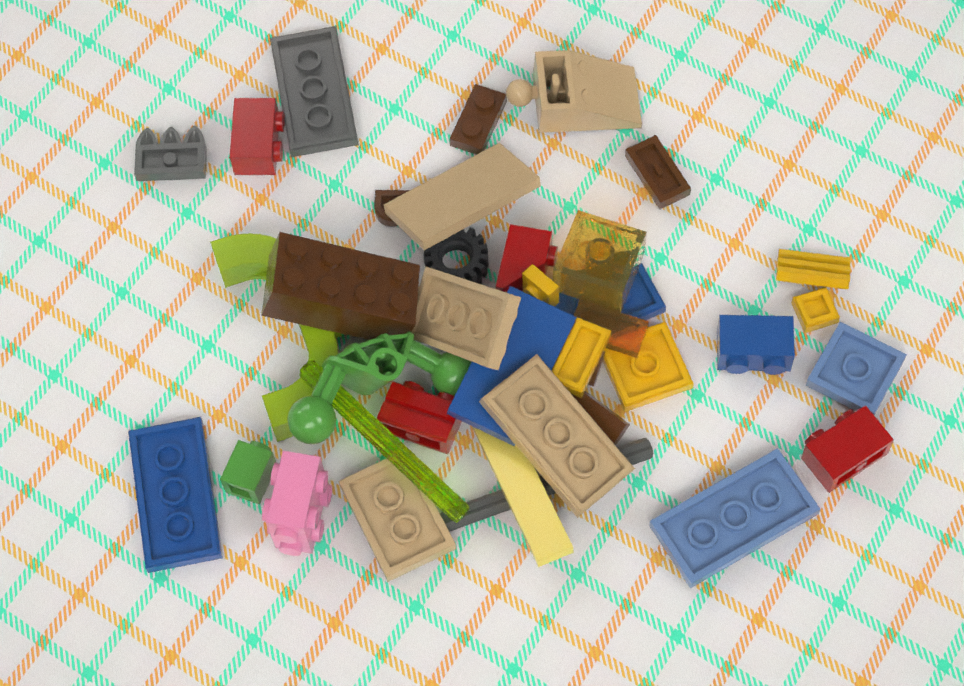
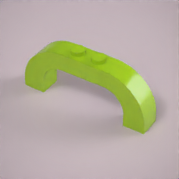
M248 233L231 235L211 241L210 243L225 288L248 280H266L269 254L276 238ZM299 324L309 353L308 364L304 373L292 385L262 395L277 442L293 437L287 422L289 410L297 400L311 396L323 371L321 367L323 361L329 356L339 354L336 338L341 337V333Z

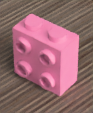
M283 451L280 463H274L272 468L271 485L274 486L271 499H265L262 509V521H265L267 534L271 535L275 548H279L280 552L291 556H300L301 552L312 554L315 542H321L324 520L320 518L323 506L329 507L332 485L328 484V471H324L320 456Z

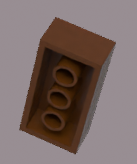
M279 232L269 254L261 316L367 340L375 339L385 333L388 335L406 334L408 331L412 332L416 325L420 265Z

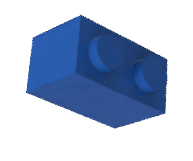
M719 315L717 326V370H726L732 374H742L747 371H763L766 374L778 375L785 371L791 372L795 357L793 316Z

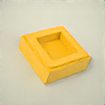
M826 287L792 297L791 304L804 333L839 323L840 316Z

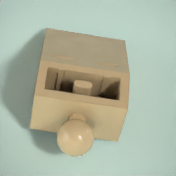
M571 50L535 52L533 85L531 86L526 80L516 79L506 89V97L514 106L523 107L529 104L532 99H535L539 133L635 129L642 127L635 70L632 66Z

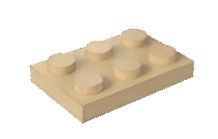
M407 449L339 481L340 488L387 582L456 550V544Z

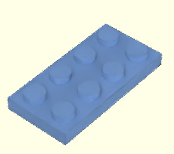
M777 448L652 519L649 526L691 589L819 515L821 509Z

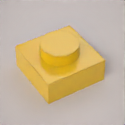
M532 264L522 273L524 293L554 307L559 303V286Z

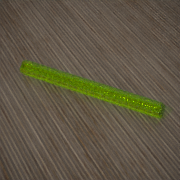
M309 360L302 366L299 375L314 390L323 368L315 360ZM340 385L331 406L453 522L461 521L469 512V505Z

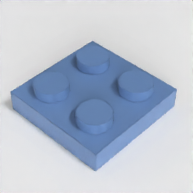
M840 322L809 375L805 386L855 411L866 405L875 415L903 365L907 354Z

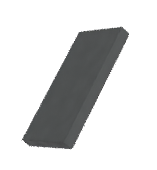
M336 26L270 38L291 157L359 145Z

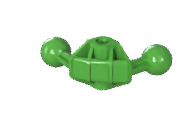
M410 331L406 334L388 335L385 333L360 344L352 343L343 352L335 356H329L323 361L321 365L323 371L311 396L297 400L289 410L287 419L289 430L298 441L305 444H318L325 441L331 436L336 426V414L331 405L341 384L358 394L371 395L395 380L401 374L406 361L430 373L432 383L439 392L455 396L472 361L448 352L439 354L413 340L414 334Z

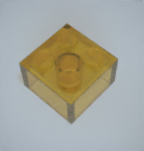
M578 210L553 269V282L559 286V293L621 313L645 254L647 232Z

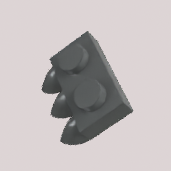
M196 126L191 127L186 133L183 143H181L178 132L173 127H169L163 133L158 144L153 131L149 128L144 129L136 142L134 168L136 181L206 179L207 147L202 132Z

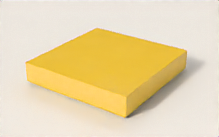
M666 321L608 341L604 349L606 353L603 364L624 412L693 389L694 383Z

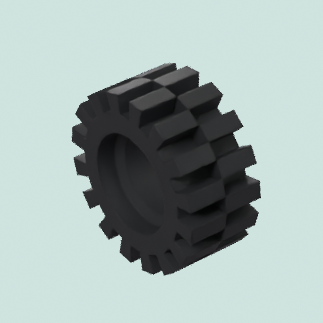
M470 227L467 233L462 229L424 250V264L426 267L482 284V277L486 278L488 273L487 267H489L487 244H484V238L481 234L476 236L475 229ZM460 250L470 256V261L462 268L452 269L444 265L443 257L448 252Z

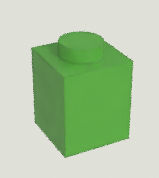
M241 440L237 441L220 478L226 493L260 505L271 481L273 465L276 463L274 454L267 445L258 441H251L250 444Z

